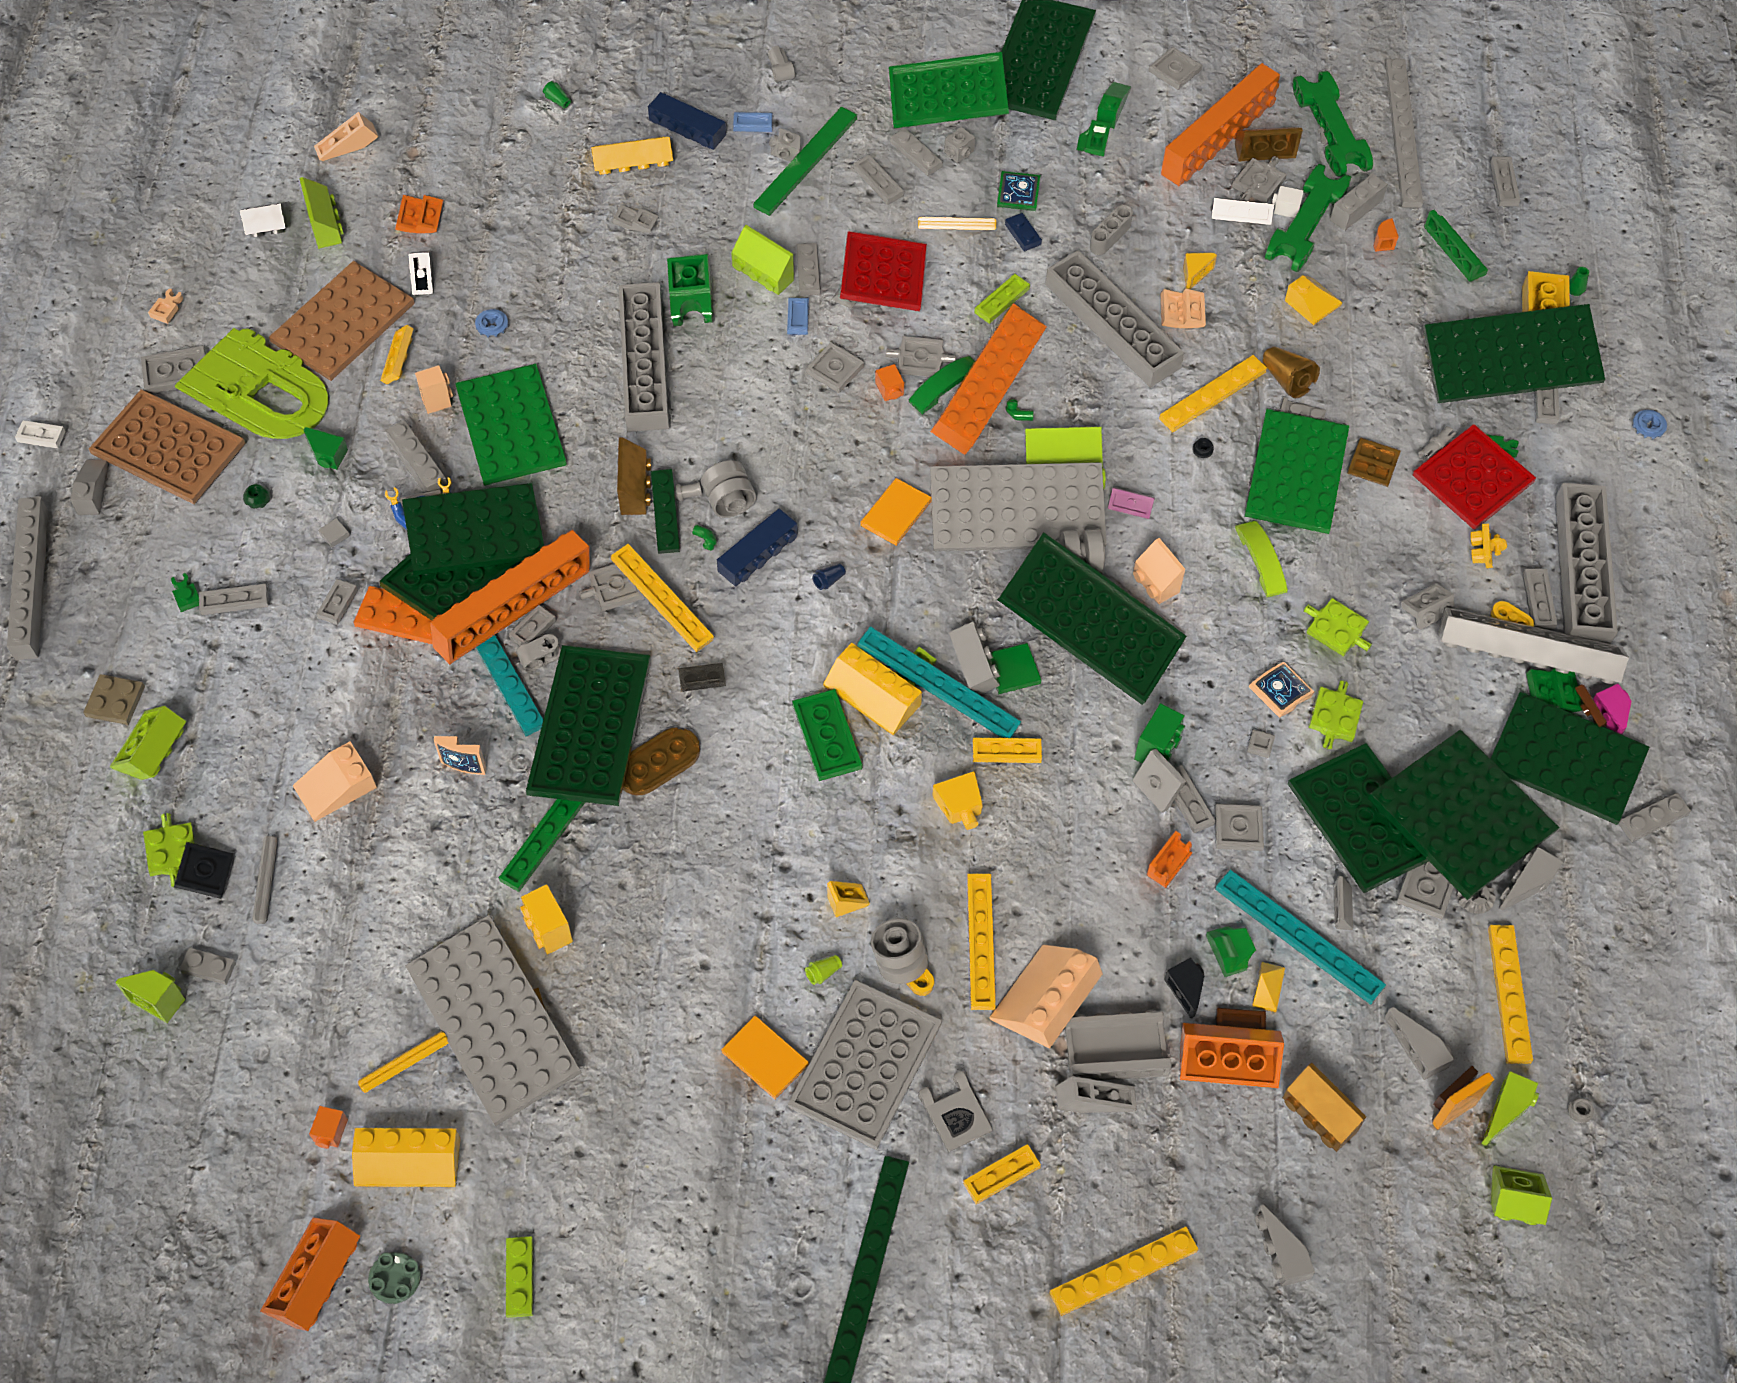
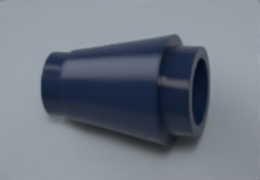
M838 563L837 565L816 570L812 579L819 590H827L844 576L846 571L844 566Z

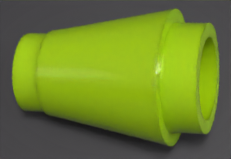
M837 955L810 962L809 966L805 968L806 976L813 985L817 983L822 984L838 969L842 968V962Z

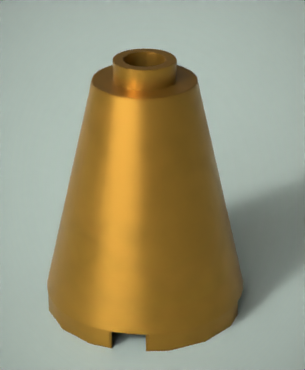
M1271 347L1263 354L1264 365L1285 392L1295 399L1307 394L1310 391L1308 387L1311 383L1315 384L1318 380L1320 367L1313 360L1278 347Z

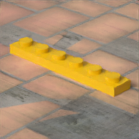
M1252 355L1161 413L1159 420L1172 432H1175L1265 374L1267 367Z
M629 544L611 555V560L696 652L713 641V634Z
M967 874L971 1010H995L991 874Z
M1490 925L1488 933L1506 1064H1531L1533 1062L1514 925Z
M1184 1227L1050 1290L1049 1293L1060 1315L1063 1316L1196 1253L1198 1247L1187 1227Z

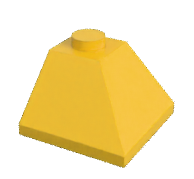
M1302 275L1288 286L1285 302L1313 325L1336 310L1343 303L1314 278Z

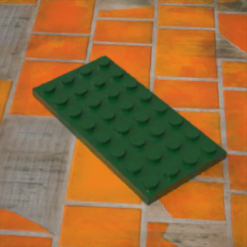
M1055 0L1021 1L1001 50L1008 109L1056 121L1095 19L1096 10Z
M1590 304L1425 324L1423 327L1437 403L1604 383L1606 380Z
M1044 532L997 599L1141 705L1147 701L1187 637Z
M562 645L526 787L527 796L619 806L651 662L650 655Z

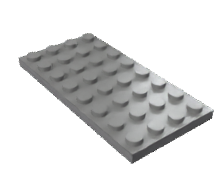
M1102 463L930 467L933 551L1032 549L1043 532L1060 544L1062 531L1077 530L1080 542H1082L1084 530L1100 529L1104 546L1106 547L1107 545Z
M490 915L405 965L441 1031L446 1034L445 1036L448 1038L450 1047L495 1126L582 1073Z

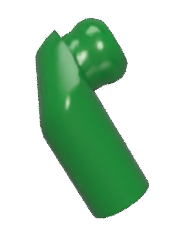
M1014 399L1007 401L1006 412L1014 420L1033 421V411L1021 410L1017 407L1018 402Z

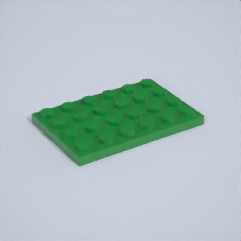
M1002 52L889 67L894 129L1009 114Z
M537 364L455 383L484 486L567 465Z
M1266 409L1244 517L1329 534L1349 425Z

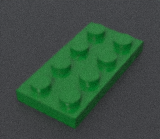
M833 689L793 700L792 706L818 781L862 770V762L836 690Z

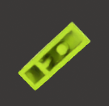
M1509 1071L1502 1082L1481 1144L1488 1145L1522 1116L1530 1106H1535L1539 1097V1093L1536 1092L1537 1082Z

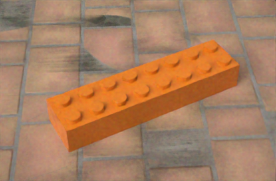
M1263 63L1255 68L1166 146L1161 175L1178 186L1185 181H1189L1192 175L1197 170L1200 171L1209 159L1212 160L1218 151L1225 149L1233 138L1236 139L1237 131L1248 128L1254 119L1261 117L1268 107L1270 108L1274 105L1276 91L1279 88L1280 74Z
M1013 303L1004 314L930 432L966 455L978 439L1047 326Z
M573 530L562 534L550 545L543 546L533 556L525 558L522 563L508 569L505 574L496 580H491L487 586L470 594L467 599L454 604L444 614L437 615L430 622L433 648L449 665L538 605L589 572V545Z

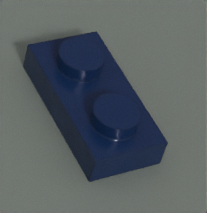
M1023 213L1005 219V226L1024 252L1041 245L1042 239Z

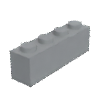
M405 420L386 429L390 446L424 493L440 490L443 493V489L438 485V479L441 478L442 486H447L445 476Z

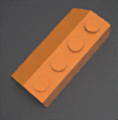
M1183 1023L1180 1042V1080L1279 1088L1284 1049L1281 1031Z
M312 1218L260 1312L296 1329L309 1331L310 1327L317 1321L318 1313L323 1303L329 1299L334 1283L342 1275L344 1265L349 1256L356 1250L360 1235L338 1221Z

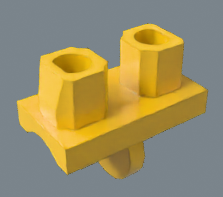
M1482 524V530L1471 532L1472 546L1483 545V548L1471 550L1473 563H1485L1486 568H1493L1492 551L1495 552L1496 556L1501 555V551L1507 548V541L1500 538L1499 534H1495L1494 539H1491L1489 524Z

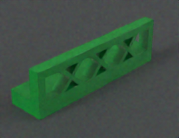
M1435 210L1429 211L1424 228L1467 280L1471 282L1485 276L1488 269L1447 220Z

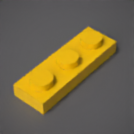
M405 325L394 334L380 379L386 385L394 380H398L402 375L403 371L401 369L407 358L406 352L412 342L413 328L409 325Z
M973 738L972 741L973 762L1041 763L1042 761L1041 739Z
M1027 1144L963 1180V1184L977 1205L1040 1169L1041 1164Z

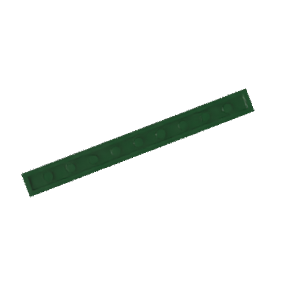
M886 1155L884 1157L824 1383H852L907 1175L909 1161Z

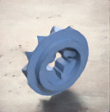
M496 309L483 311L475 320L476 330L479 331L480 335L485 334L488 338L490 335L497 337L499 333L504 334L505 328H508L507 316L502 311ZM488 323H491V324L495 323L496 326H493V325L488 326Z
M1642 410L1635 415L1633 428L1637 429V434H1643L1644 438H1661L1667 430V422L1656 411ZM1649 421H1652L1651 428L1647 427V423H1649Z

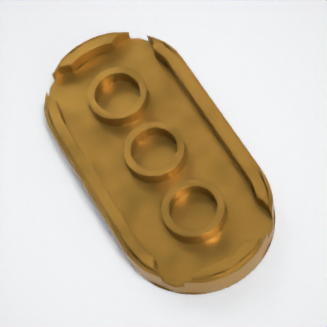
M669 728L631 751L623 790L632 795H645L695 764L700 754L699 741L696 735L687 729Z

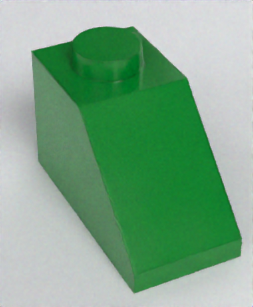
M305 427L304 433L318 465L338 470L348 451L345 439Z

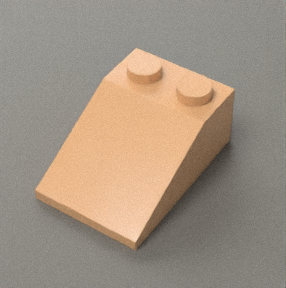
M351 741L329 752L293 785L314 822L377 788L370 771Z

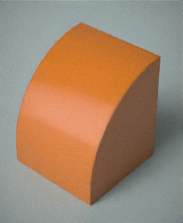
M1393 218L1387 219L1379 225L1373 244L1375 252L1395 249L1399 236Z

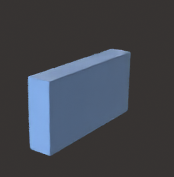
M734 112L733 131L772 132L773 115L772 113Z
M788 298L787 334L808 335L809 298Z

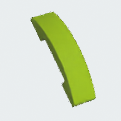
M1256 521L1236 525L1235 529L1241 543L1247 546L1260 574L1259 582L1266 597L1287 593L1288 589L1279 559L1263 528Z

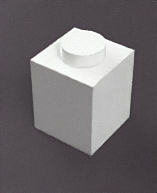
M1280 186L1279 193H1274L1273 196L1274 214L1295 218L1299 212L1303 190Z

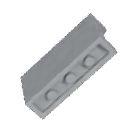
M1146 1010L1136 1014L1124 1011L1118 1015H1108L1107 1013H1098L1084 1017L1082 1014L1073 1015L1065 1027L1070 1077L1113 1080L1169 1076L1172 1067L1171 1060L1167 1057L1163 1029L1164 1013L1157 1012L1156 1010Z

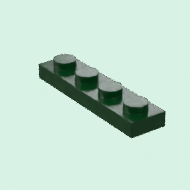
M672 469L651 471L658 554L680 552Z

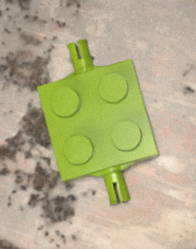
M1332 598L1320 611L1310 604L1305 607L1303 612L1314 618L1313 623L1307 629V634L1344 657L1349 649L1355 645L1361 647L1366 652L1371 648L1372 643L1361 638L1362 632L1368 626L1369 621Z
M1340 681L1337 691L1320 687L1318 690L1308 728L1325 735L1324 748L1332 749L1334 739L1352 742L1355 737L1364 701L1346 694L1348 682L1344 684V681Z
M166 813V817L165 814L161 815L163 827L143 831L150 877L162 874L170 875L171 887H174L186 842L195 844L191 822L172 825L171 814Z

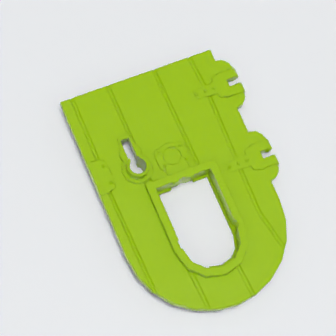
M233 328L175 384V388L255 434L272 439H288L304 434L305 427L313 429L320 423L328 408V393L325 385L319 377L302 367V359L297 355L292 357L293 353L288 350L282 349L276 352L265 346V338L260 334L256 335V332L250 329L239 331ZM270 382L298 398L303 404L294 414L284 415L273 412L272 409L253 398L258 390Z

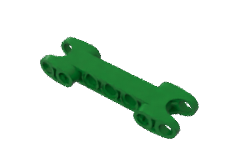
M1328 71L1319 72L1317 83L1308 82L1301 75L1295 76L1293 78L1295 99L1301 108L1309 106L1318 125L1323 127L1325 131L1323 133L1328 141V145L1325 147V158L1334 174L1338 177L1346 175V164H1355L1364 172L1372 170L1373 157L1370 147L1364 138L1358 140L1354 138L1336 102L1339 100L1340 92L1332 75Z
M1318 164L1309 175L1303 187V193L1308 194L1307 199L1287 231L1280 228L1276 229L1268 245L1265 259L1272 261L1277 256H1287L1293 261L1291 270L1299 272L1309 259L1315 245L1314 242L1309 241L1310 236L1330 204L1334 205L1346 195L1352 176L1346 174L1338 180L1329 179L1324 174L1326 166Z

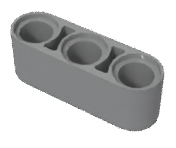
M1119 205L1093 230L1090 242V250L1093 254H1105L1130 229L1133 210L1130 206Z

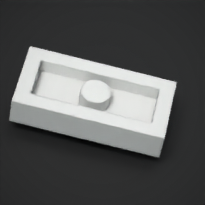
M23 420L15 438L20 443L59 448L66 431L63 426Z

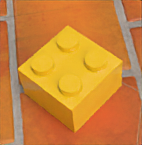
M547 884L521 896L523 906L520 907V910L524 916L523 920L527 928L531 929L534 941L539 949L544 948L548 955L573 942L568 922Z

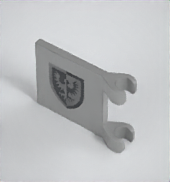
M963 1071L955 1073L953 1077L956 1086L960 1090L959 1092L934 1103L928 1088L921 1089L918 1094L948 1153L993 1131Z

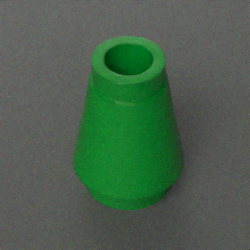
M550 81L543 88L545 98L564 109L570 105L571 99L557 82Z
M1579 267L1569 280V293L1573 296H1580L1587 290L1589 270L1586 267Z

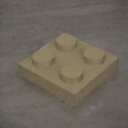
M100 674L83 713L85 717L129 725L145 686L143 682Z

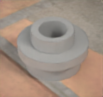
M1577 1098L1569 1104L1568 1113L1574 1121L1587 1123L1592 1119L1594 1109L1588 1100ZM1577 1108L1582 1109L1584 1115L1579 1114Z

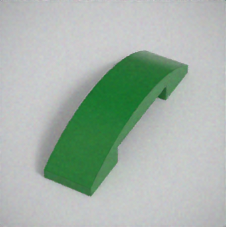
M967 356L946 365L915 391L909 398V403L923 415L938 404V398L963 381L975 360Z

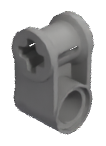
M547 634L520 645L516 650V654L526 672H533L542 666L557 661L561 649L556 636Z

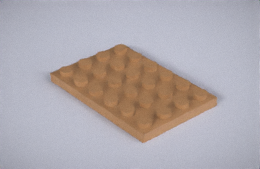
M352 261L272 333L269 339L271 343L281 349L292 352V356L297 355L302 359V363L332 381L411 308L415 302L411 296L355 261Z
M141 389L91 445L89 451L92 455L195 504L244 446L245 441L244 438Z

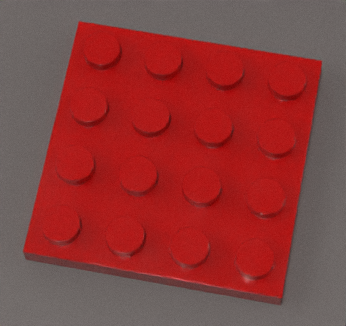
M848 231L840 299L920 312L927 244Z
M1475 424L1413 472V476L1474 530L1531 486L1536 480L1533 474Z

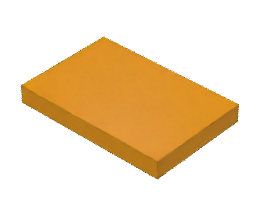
M895 478L862 519L861 526L897 546L931 503V497Z
M756 1016L721 1049L728 1059L775 1100L809 1065V1062Z
M1485 1073L1451 1095L1433 1120L1432 1124L1436 1129L1439 1130L1476 1106L1495 1080L1492 1075Z

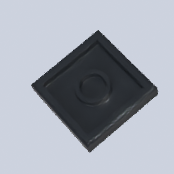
M186 842L174 888L221 899L234 853Z

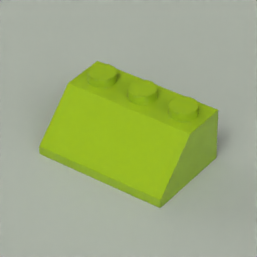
M304 177L299 178L318 249L342 244L340 235H344L341 223L336 222L340 220L337 208L333 209L332 207L336 206L334 195L329 194L325 185Z
M745 225L731 252L732 266L737 271H741L749 276L751 280L762 284L767 290L779 295L794 281L793 254L748 225Z
M166 706L144 711L111 763L110 768L140 780L155 777L160 771V763L171 753V745L182 735L184 731L183 726L186 721Z

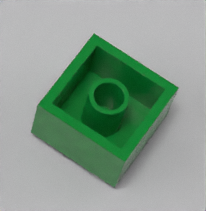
M1160 703L1139 737L1134 760L1143 764L1150 751L1157 749L1169 762L1172 757L1171 752L1173 748L1177 749L1182 740L1181 735L1185 729V725H1183L1185 715Z

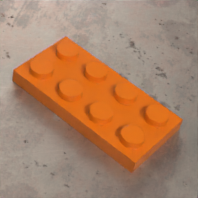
M373 586L368 587L354 619L355 627L433 644L430 625L432 620L385 589Z

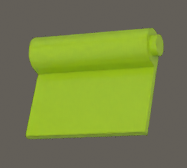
M1102 427L1025 429L1026 464L1102 463L1103 489H1105Z

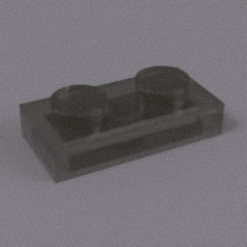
M723 663L678 668L681 692L726 686Z

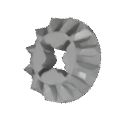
M1489 885L1481 890L1480 897L1472 901L1473 897L1466 900L1457 891V898L1461 906L1467 911L1476 914L1489 911L1496 899L1494 888H1491Z

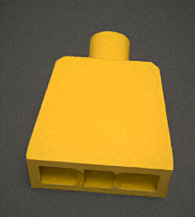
M974 771L933 785L932 796L951 824L962 821L966 830L978 826L979 823L975 816L980 815L982 812V800Z

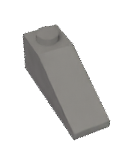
M102 459L85 461L73 483L70 498L78 515L100 514L109 462Z
M1392 1007L1388 1010L1384 1019L1423 1080L1450 1067L1454 1061L1453 1053L1450 1047L1443 1043L1441 1038L1396 1008Z
M1075 1076L1056 1086L1059 1110L1077 1113L1134 1112L1137 1110L1133 1086Z

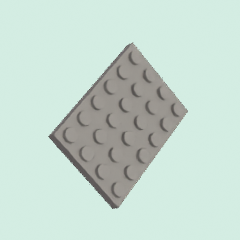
M854 980L793 1093L788 1107L877 1150L940 1029L942 1020Z

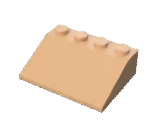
M1042 945L992 1013L990 1020L1050 1049L1103 975L1098 959L1078 949Z

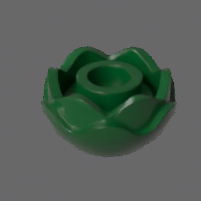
M261 484L250 485L244 491V503L253 509L263 508L270 501V491Z

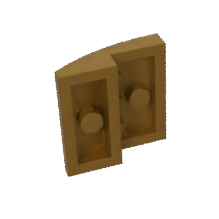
M1360 438L1347 474L1388 487L1401 451Z

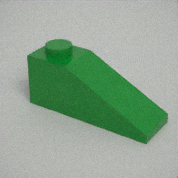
M1112 82L1098 106L1096 121L1111 123L1110 128L1114 129L1130 93L1131 86Z

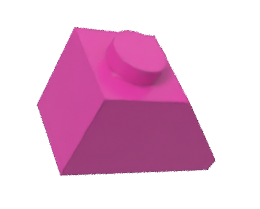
M1616 684L1596 693L1593 700L1607 721V729L1622 735L1627 728L1632 701L1628 693L1619 684Z

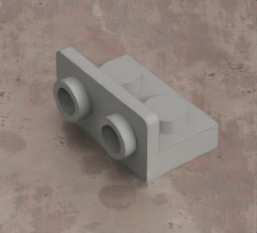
M1437 583L1401 601L1402 609L1416 618V625L1420 630L1442 619L1445 607L1455 609L1454 594Z

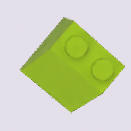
M155 970L118 978L115 982L129 1002L165 1023L170 1021L185 1001L181 994L182 989L174 983L176 980L166 972L160 974Z
M1493 1166L1491 1206L1494 1216L1506 1221L1512 1219L1523 1221L1529 1225H1546L1552 1195L1544 1174Z

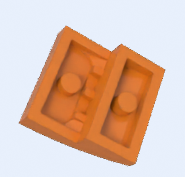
M403 195L395 230L409 233H435L438 227L443 199L423 195L422 200Z

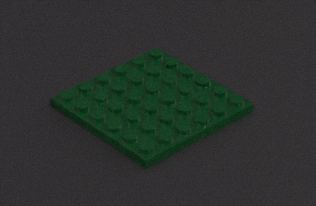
M1461 729L1377 788L1368 797L1374 806L1466 900L1473 897L1560 828Z

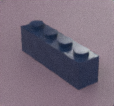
M662 92L648 105L650 121L687 139H691L704 147L714 150L726 136L725 121Z
M777 509L717 559V571L735 587L741 582L747 581L755 570L761 569L767 560L772 556H777L785 545L792 543L797 538V523L781 509Z

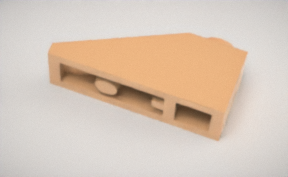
M358 112L314 147L319 160L325 161L365 148L378 138V134L373 123Z

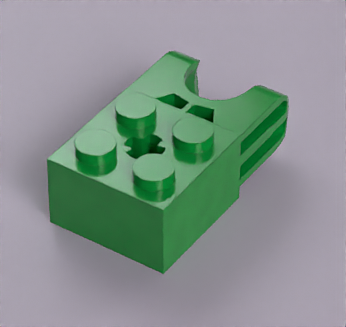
M708 254L667 258L670 312L673 326H682L684 316L690 311L700 312L704 317V323H713L711 269Z

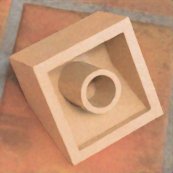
M1158 538L1135 561L1133 575L1135 580L1145 587L1149 597L1154 598L1158 604H1161L1180 593L1185 568L1162 540Z

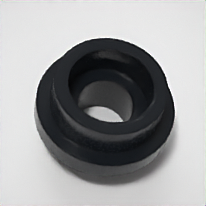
M1200 438L1193 444L1192 450L1197 457L1208 458L1213 454L1214 446L1209 439Z

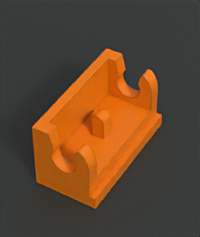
M1177 831L1173 833L1152 860L1147 872L1148 877L1167 888L1192 855V843L1188 841L1184 844L1180 840L1181 834Z

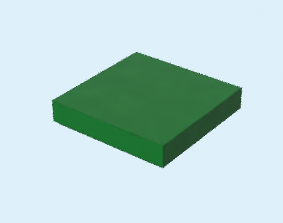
M1028 643L992 652V665L995 664L1000 673V677H998L1000 686L996 687L998 695L1041 684V678Z

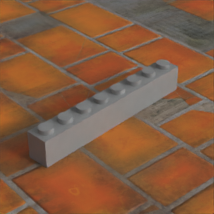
M41 497L19 498L7 637V648L15 660L38 658L49 513Z

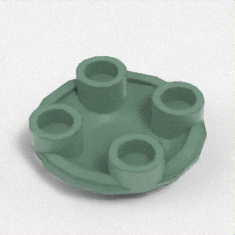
M400 1252L381 1254L369 1271L368 1283L370 1291L378 1300L384 1303L397 1304L406 1301L415 1293L420 1283L421 1274L417 1262L412 1257Z

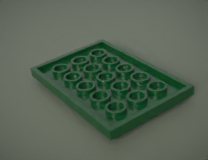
M532 483L402 499L414 576L521 562L525 558L539 552L544 546Z
M409 554L379 582L380 587L430 620H433L437 615L444 614L454 604L467 599L470 594L487 586L491 580H496L505 574L508 569L516 567L522 561L414 576L411 555Z
M1519 692L1490 759L1510 779L1618 825L1650 747Z
M1367 743L1288 780V786L1363 893L1429 862L1368 799L1373 791L1392 777Z

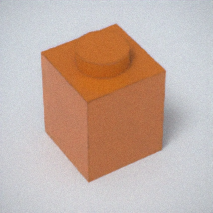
M895 364L875 370V383L884 401L897 399L904 395V381Z
M319 1106L309 1133L315 1145L326 1149L330 1146L338 1148L348 1121L345 1113L340 1110Z

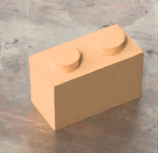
M439 365L415 373L427 414L452 407L450 398L453 397L449 386V378L446 372L442 373Z

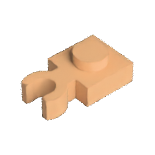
M168 289L165 293L166 298H158L149 310L150 317L168 324L179 310L177 304L183 300L181 292H178L173 297L172 289Z

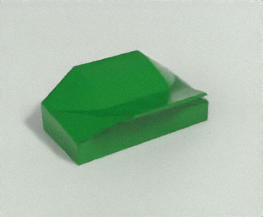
M1092 120L1089 129L1079 135L1076 150L1104 157L1111 123Z
M1227 926L1207 932V940L1224 977L1247 971L1248 961L1256 951V948L1246 928Z

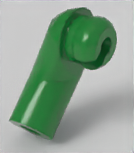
M697 524L694 526L692 534L705 540L703 548L710 551L714 550V546L717 545V539L713 531Z

